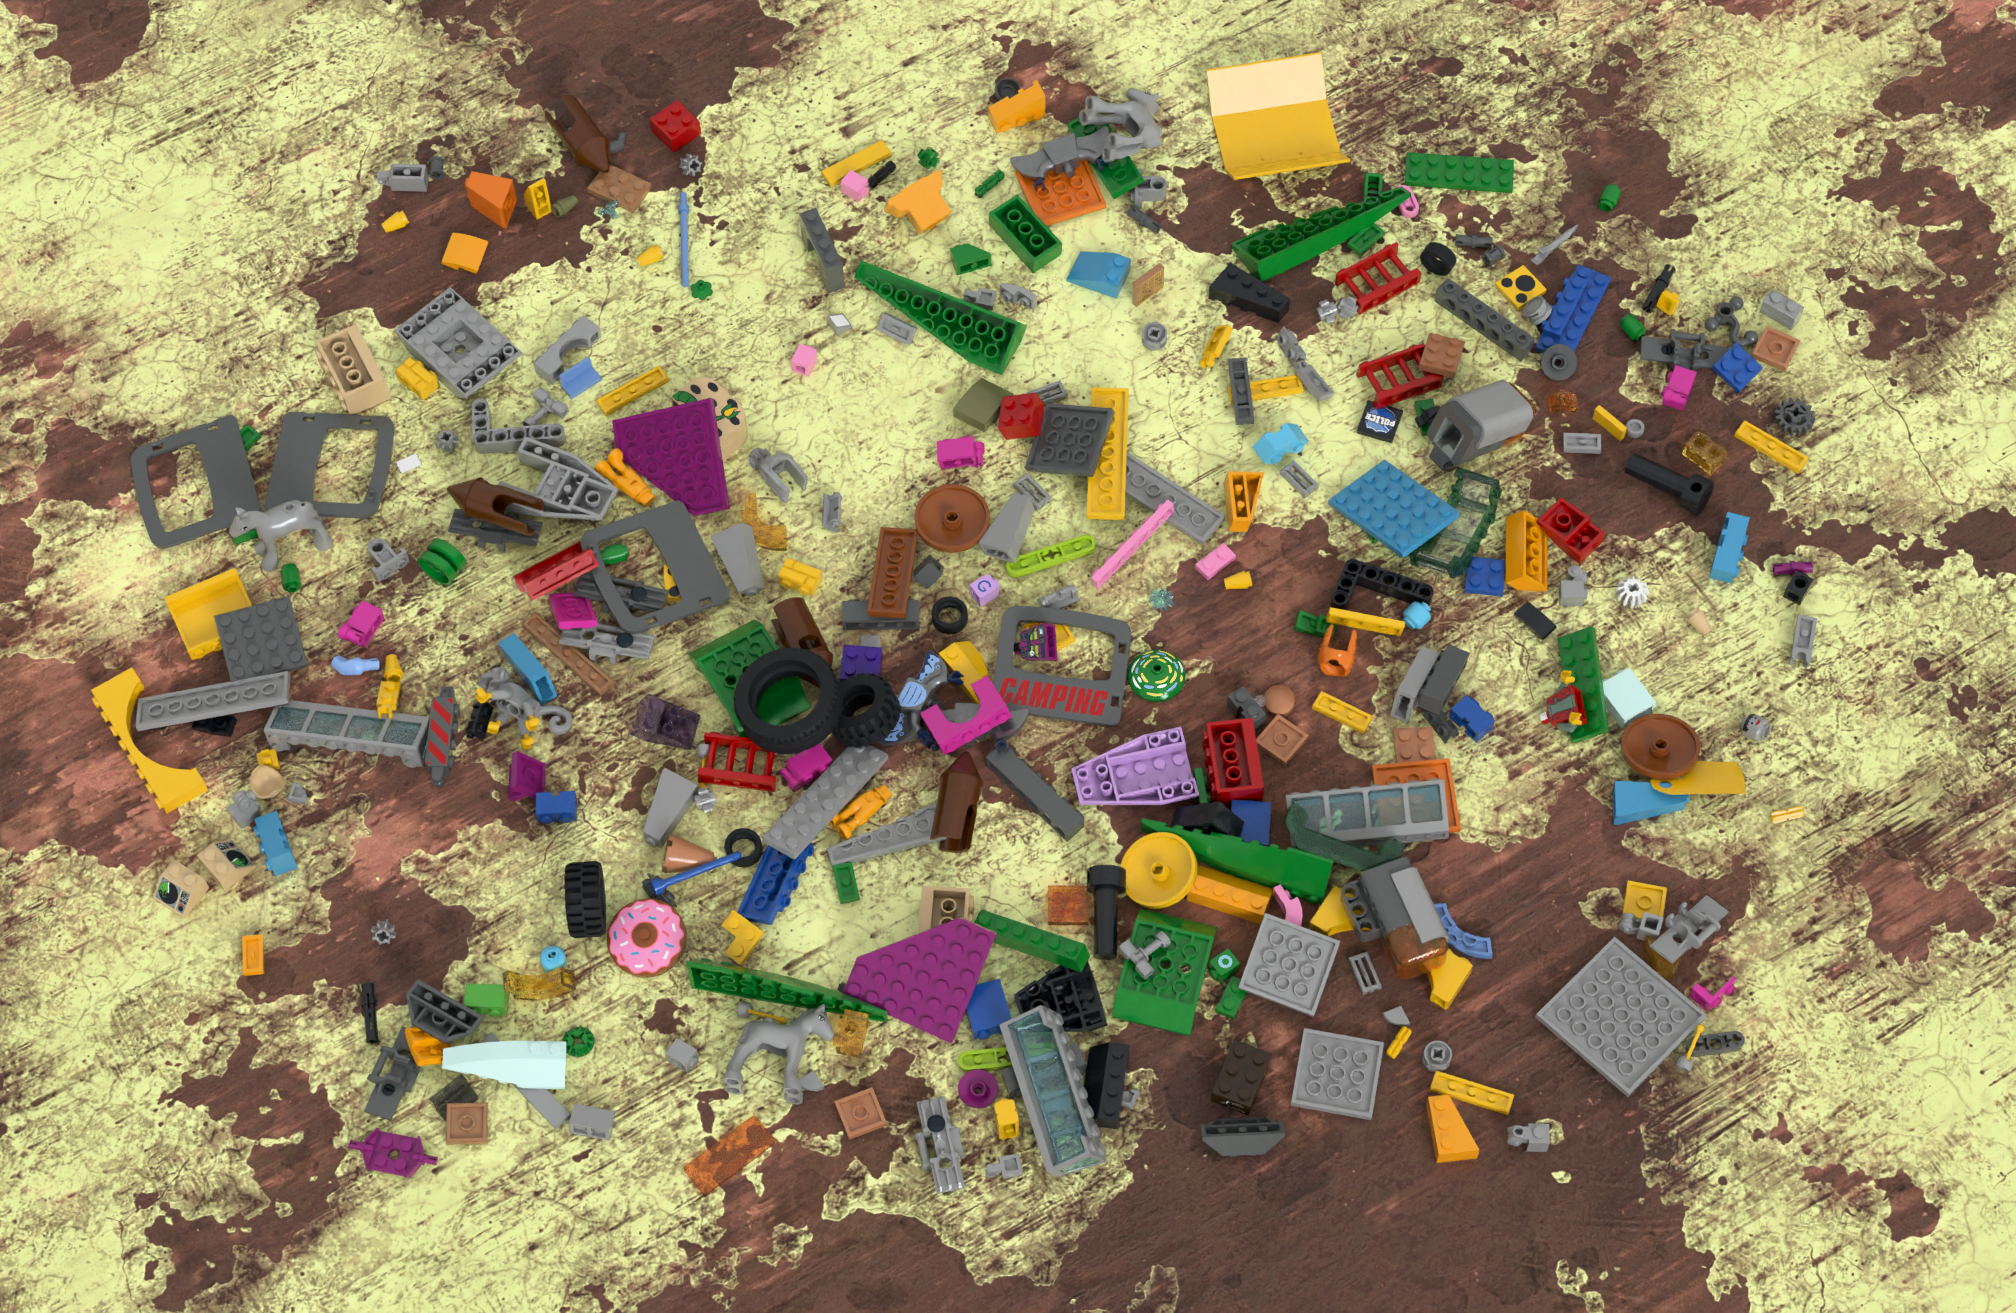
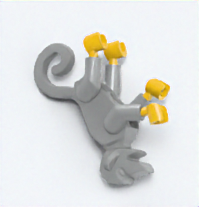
M493 668L491 672L480 676L479 686L481 688L476 690L478 694L475 695L476 699L480 703H485L489 698L490 700H497L496 705L499 710V715L495 722H489L487 732L497 734L500 726H503L508 718L513 716L518 719L517 726L523 738L520 740L523 750L532 748L534 738L531 736L530 731L537 729L539 715H556L548 723L549 730L554 734H565L571 728L572 716L566 709L553 705L540 706V702L534 700L520 685L509 682L510 675L505 668ZM560 717L565 721L562 726L556 725L560 723Z

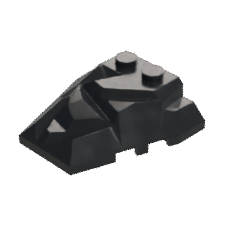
M1087 961L1082 972L1059 965L1051 971L1050 969L1045 972L1046 975L1038 981L1034 980L1014 994L1020 1015L1040 1005L1045 1006L1062 1016L1064 1022L1062 1026L1065 1032H1089L1108 1025L1089 961ZM1038 1010L1021 1018L1023 1023L1040 1018L1041 1015ZM1043 1023L1024 1029L1025 1033L1053 1032L1051 1028Z

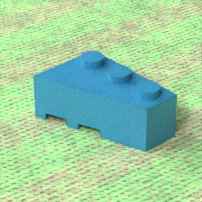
M1727 512L1709 578L1732 583L1733 577H1738L1740 566H1737L1738 561L1741 562L1744 551L1741 548L1742 545L1746 546L1748 539L1746 530L1750 517Z
M277 810L255 818L256 826L253 829L256 837L261 838L262 842L259 843L262 854L266 853L267 859L265 863L268 871L273 870L274 875L278 876L297 869V864Z

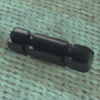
M890 160L885 166H882L868 179L869 187L875 188L878 183L889 175V172L892 173L896 169V164Z

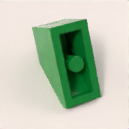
M968 243L950 248V258L957 276L992 266L991 254Z

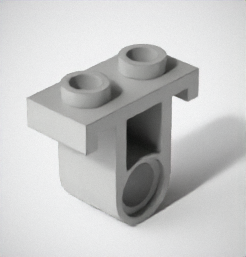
M1143 176L1145 181L1134 187V191H1131V202H1134V206L1137 209H1142V201H1161L1166 197L1167 182L1163 177Z
M381 538L372 539L368 544L371 559L378 567L374 566L371 568L378 582L389 578L393 572L405 567L410 562L408 554L403 547L399 549L400 553L396 554Z

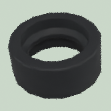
M1437 242L1429 243L1420 255L1423 266L1430 272L1440 276L1448 275L1457 260L1451 249Z
M948 596L937 600L933 605L931 611L932 622L938 631L950 635L964 629L968 621V612L962 600L957 597ZM952 607L961 612V617L955 623H944L939 619V612L945 608Z
M749 828L736 829L725 840L726 855L733 853L732 845L737 840L749 839L754 842L755 851L749 856L741 857L730 863L743 868L753 866L762 856L763 848L760 836Z

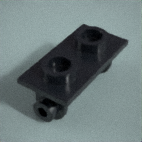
M487 701L474 704L470 718L476 720L469 721L466 730L467 738L474 739V736H476L483 742L493 707Z

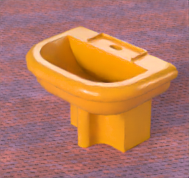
M937 170L901 190L899 194L888 200L884 207V212L890 213L896 218L907 216L919 235L928 229H933L938 223L948 218L952 212L939 193L943 185L942 172Z

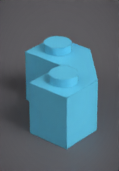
M1286 423L1280 426L1281 430L1273 434L1271 431L1264 434L1254 444L1253 448L1264 464L1275 465L1281 461L1282 456L1286 452L1299 453L1304 449L1309 440L1297 424Z

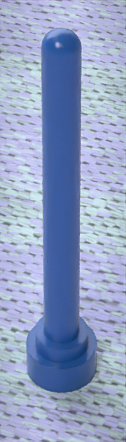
M737 851L664 880L663 878H655L650 880L651 887L655 895L661 894L670 885L738 860L742 857V854Z

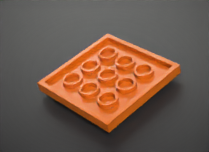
M1087 160L1079 161L1080 166L1074 169L1076 174L1070 178H1067L1064 172L1056 174L1052 170L1047 173L1045 181H1043L1045 184L1044 191H1042L1041 184L1037 186L1036 191L1034 188L1035 181L1026 178L1014 169L1015 176L1030 209L1046 226L1106 208V202Z
M1449 758L1372 765L1373 783L1380 786L1388 785L1392 782L1402 784L1412 780L1422 782L1432 778L1444 779L1449 833L1461 831ZM1424 793L1408 794L1412 823L1442 820L1440 799L1424 801ZM1403 795L1376 798L1380 826L1406 823Z

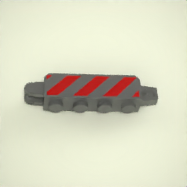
M442 686L439 697H435L431 701L425 765L427 771L431 774L436 788L443 787L446 775H450L451 768H454L455 758L452 754L457 746L454 736L455 733H458V721H456V718L460 716V704L456 702L455 691L452 686Z

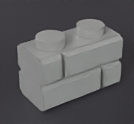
M1772 289L1764 299L1760 313L1792 330L1800 320L1804 307Z

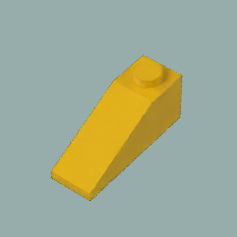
M543 178L528 186L523 195L525 205L536 220L552 212L546 180Z

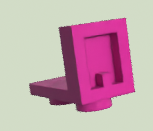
M1733 976L1713 996L1706 987H1701L1697 983L1691 989L1689 996L1708 1012L1712 1007L1715 1009L1722 1002L1721 998L1725 994L1729 996L1736 988L1734 986L1736 978Z

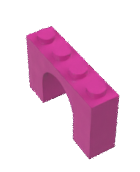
M988 675L971 684L976 697L980 701L979 712L971 720L964 723H952L945 718L937 704L920 713L944 756L1012 717L1007 705Z

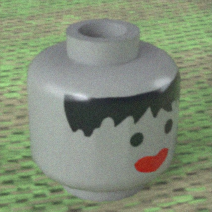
M1750 714L1744 717L1740 723L1742 735L1753 741L1765 740L1770 733L1771 726L1768 720L1759 715Z

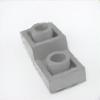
M1002 283L1000 285V296L1006 302L1015 305L1020 301L1024 307H1029L1031 310L1037 307V295L1012 284Z

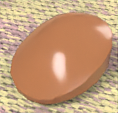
M1284 685L1270 687L1264 695V703L1267 710L1274 716L1279 714L1284 717L1290 714L1295 703L1292 690Z

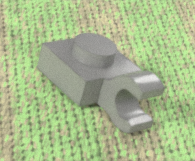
M979 288L978 292L965 289L964 301L969 303L975 302L976 306L993 310L997 291Z
M1019 1153L999 1157V1163L988 1164L985 1169L987 1178L997 1176L998 1174H1002L1003 1179L1023 1175Z

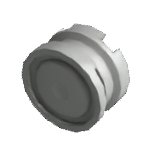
M1536 296L1525 305L1523 314L1529 317V321L1533 325H1537L1549 317L1552 307L1542 296Z
M1151 322L1145 325L1142 329L1143 345L1153 351L1164 348L1167 344L1166 327L1159 322Z
M1439 1040L1428 1043L1422 1057L1424 1066L1434 1073L1436 1070L1440 1072L1445 1071L1450 1065L1452 1050L1448 1044Z

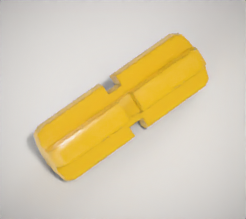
M1799 805L1787 808V810L1773 811L1770 813V819L1772 823L1786 821L1787 818L1791 820L1803 817L1804 810Z
M1403 1026L1400 1029L1395 1040L1392 1041L1387 1049V1056L1393 1059L1397 1057L1402 1046L1411 1035L1412 1031L1409 1028Z

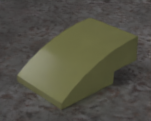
M981 378L958 401L953 408V417L986 432L992 422L995 423L999 418L1002 397L1013 396L1014 394Z

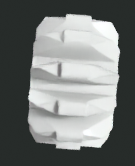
M1625 576L1623 581L1618 583V588L1616 589L1618 602L1623 601V606L1628 604L1631 609L1634 605L1640 607L1642 603L1646 602L1649 594L1647 582L1641 583V577L1636 580L1634 576L1631 579Z

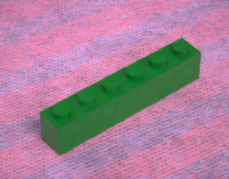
M982 909L974 923L997 933L994 941L996 944L1078 972L1083 971L1090 958V954L1083 943Z

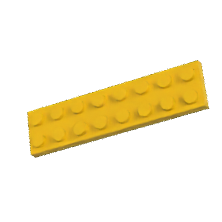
M1092 387L1091 407L1112 408L1115 413L1094 476L1088 477L1087 519L1124 520L1129 388Z

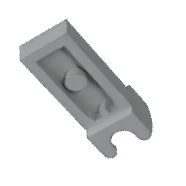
M1798 614L1789 660L1790 665H1793L1796 659L1803 660V667H1809L1817 618Z

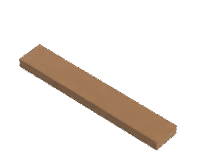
M533 613L522 623V627L600 697L615 685L609 676L576 647L559 644L561 634L539 614Z

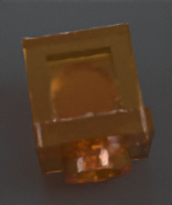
M1558 389L1548 397L1549 409L1552 414H1555L1559 409L1574 413L1579 409L1576 393Z

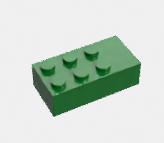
M1018 194L989 212V225L1032 273H1035L1062 254V242Z

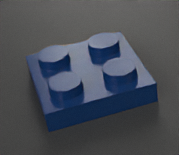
M1736 342L1711 368L1732 389L1739 393L1763 367Z
M1468 556L1465 593L1503 597L1505 560Z

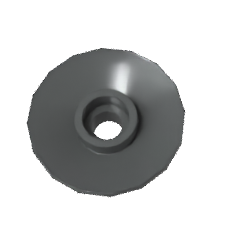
M1563 344L1550 346L1545 350L1541 358V368L1544 374L1552 380L1561 381L1571 377L1577 367V357L1574 351ZM1556 359L1560 360V364L1558 366L1555 365Z

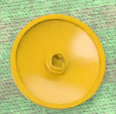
M1168 832L1152 833L1138 839L1127 850L1120 867L1126 870V894L1136 904L1150 909L1169 907L1183 899L1194 885L1198 870L1195 853L1189 844L1181 837Z

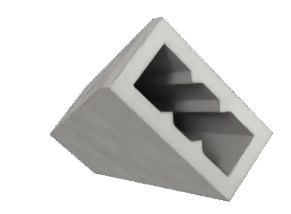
M1013 493L978 542L984 555L1015 563L1035 510L1029 496Z
M738 523L712 535V541L738 592L747 594V596H754L759 591L765 589L752 526Z
M1423 646L1420 648L1397 689L1390 713L1391 717L1405 723L1409 722L1419 701V698H1417L1421 687L1425 688V680L1428 674L1432 675V667L1435 662L1437 663L1440 653Z
M665 767L662 770L643 830L646 843L661 849L668 840L669 834H672L694 802V795L698 794L697 784Z

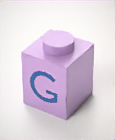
M989 574L984 575L969 585L970 595L980 608L999 596L1000 585Z

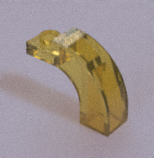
M748 493V501H745V510H741L743 524L752 526L755 544L767 550L787 551L786 525H768L763 523L757 516L756 493Z
M561 967L542 975H524L509 970L502 973L504 992L513 994L514 999L528 1001L552 999L576 990L574 971Z

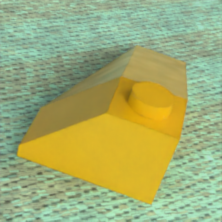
M970 641L954 642L939 652V657L946 664L950 675L953 671H959L964 675V677L959 678L963 681V684L959 685V687L973 703L980 704L971 684L986 675L991 680L983 657Z

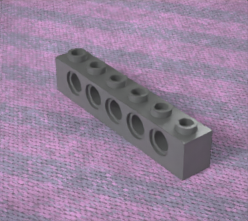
M1449 278L1436 289L1435 302L1520 362L1532 351L1535 338Z

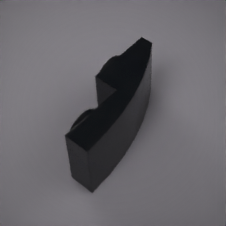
M1528 601L1514 613L1516 619L1528 626L1530 631L1542 640L1557 628L1547 616Z
M234 716L207 718L194 721L191 728L212 735L231 737L237 719Z

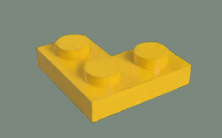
M732 910L721 925L736 936L725 954L738 964L743 965L765 932L738 912Z

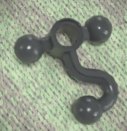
M1739 296L1732 297L1729 303H1720L1714 317L1707 318L1704 323L1706 330L1711 332L1717 330L1719 325H1729L1732 327L1730 341L1733 344L1737 342L1741 347L1753 345L1758 341V334L1751 330L1744 334L1743 340L1737 338L1740 325L1733 313L1734 310H1740L1744 304L1743 299Z

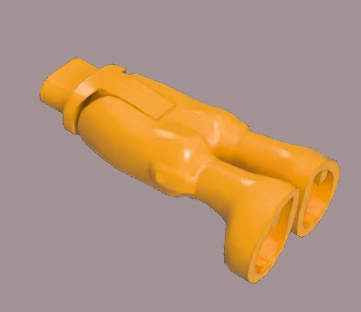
M619 448L614 449L609 454L607 461L601 460L594 470L612 481L616 488L636 500L637 503H642L645 507L648 506L656 498L651 493L652 490L635 470L628 468L623 463V452ZM611 467L621 473L622 476L617 475Z
M882 784L878 788L874 787L873 790L871 789L861 794L852 802H849L845 809L829 822L830 826L834 830L837 829V833L842 839H850L852 832L858 826L865 824L870 817L887 803V799L893 796L892 792ZM854 816L850 821L844 823L849 817Z

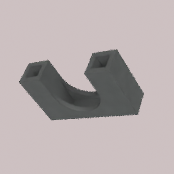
M817 208L799 213L802 240L808 252L812 250L816 252L820 265L821 280L827 293L845 288L843 263Z

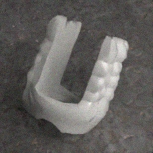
M778 450L776 454L767 457L759 465L762 478L784 503L789 502L790 490L777 474L787 471L803 491L806 490L808 477L793 459L792 455Z

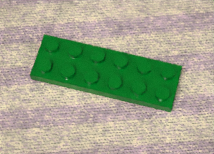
M1079 117L1066 124L1071 134L1074 133L1075 140L1076 137L1091 135L1105 126L1108 127L1109 133L1113 132L1109 124L1083 126L1079 121ZM1130 156L1115 159L1113 162H1109L1108 167L1101 164L1104 168L1102 172L1097 169L1098 164L1089 161L1113 199L1145 181Z
M1407 152L1406 186L1512 193L1514 160Z
M1590 626L1558 638L1562 671H1572L1571 676L1574 677L1575 681L1571 682V684L1581 690L1587 718L1586 724L1577 726L1574 732L1570 733L1571 741L1574 743L1609 732L1595 628Z

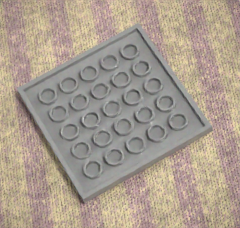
M1614 937L1536 1014L1535 1018L1623 1094L1629 1097L1696 1029L1697 1025L1706 1019L1707 1014Z

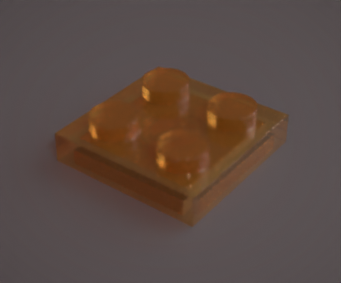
M1048 885V925H1088L1087 886Z

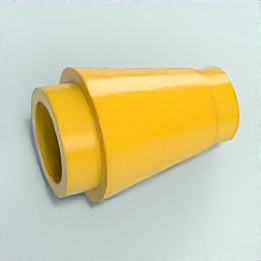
M402 210L395 212L381 224L385 232L388 233L406 227L409 221Z
M656 244L655 246L651 245L636 259L640 267L661 261L664 255Z
M1241 571L1224 578L1226 590L1248 589V587L1253 586L1250 571Z
M394 654L387 655L384 678L387 681L400 682L403 677V671L397 656Z

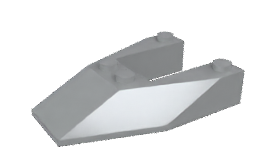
M525 436L517 450L520 463L546 473L534 493L502 481L498 485L542 499L544 502V512L516 503L509 504L505 511L512 514L602 521L618 492V488L578 456Z

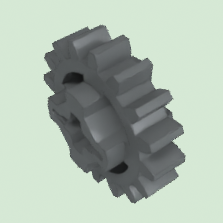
M1789 398L1788 402L1782 400V403L1778 404L1775 410L1774 423H1778V429H1784L1783 433L1790 432V436L1793 433L1800 436L1801 432L1807 434L1808 429L1811 430L1814 424L1815 411H1811V405H1805V400L1802 403L1799 402V398L1796 401Z

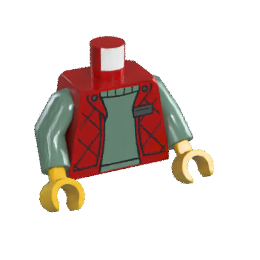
M1564 670L1560 675L1561 684L1553 695L1546 700L1548 711L1540 714V720L1543 724L1550 722L1559 730L1571 733L1574 732L1577 726L1586 724L1587 718L1581 690L1571 684V682L1575 681L1574 677L1571 676L1572 671Z

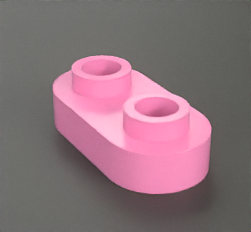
M1400 185L1398 187L1402 186L1411 192V197L1401 203L1398 208L1404 217L1413 218L1418 214L1419 204L1411 188L1406 185Z

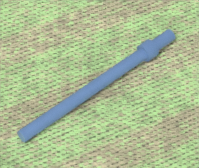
M681 192L680 204L678 205L681 228L682 286L688 287L687 214L689 213V205L687 204V193Z

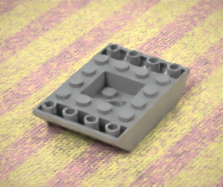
M451 287L394 330L409 353L421 361L428 371L432 370L437 375L438 380L456 397L468 398L522 355V352ZM460 348L465 349V352L461 354L456 353V351Z

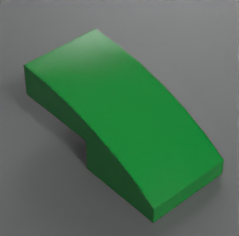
M1300 610L1297 613L1293 629L1324 638L1328 627L1334 625L1333 638L1337 624L1327 623L1326 616L1320 614L1316 617Z

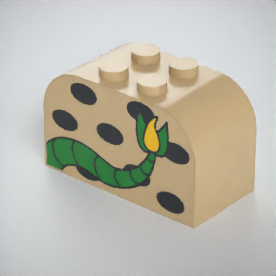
M708 377L695 378L670 396L672 407L713 398L723 461L741 448L747 441L746 417L741 402L736 397L733 398L727 388L721 387L715 380Z

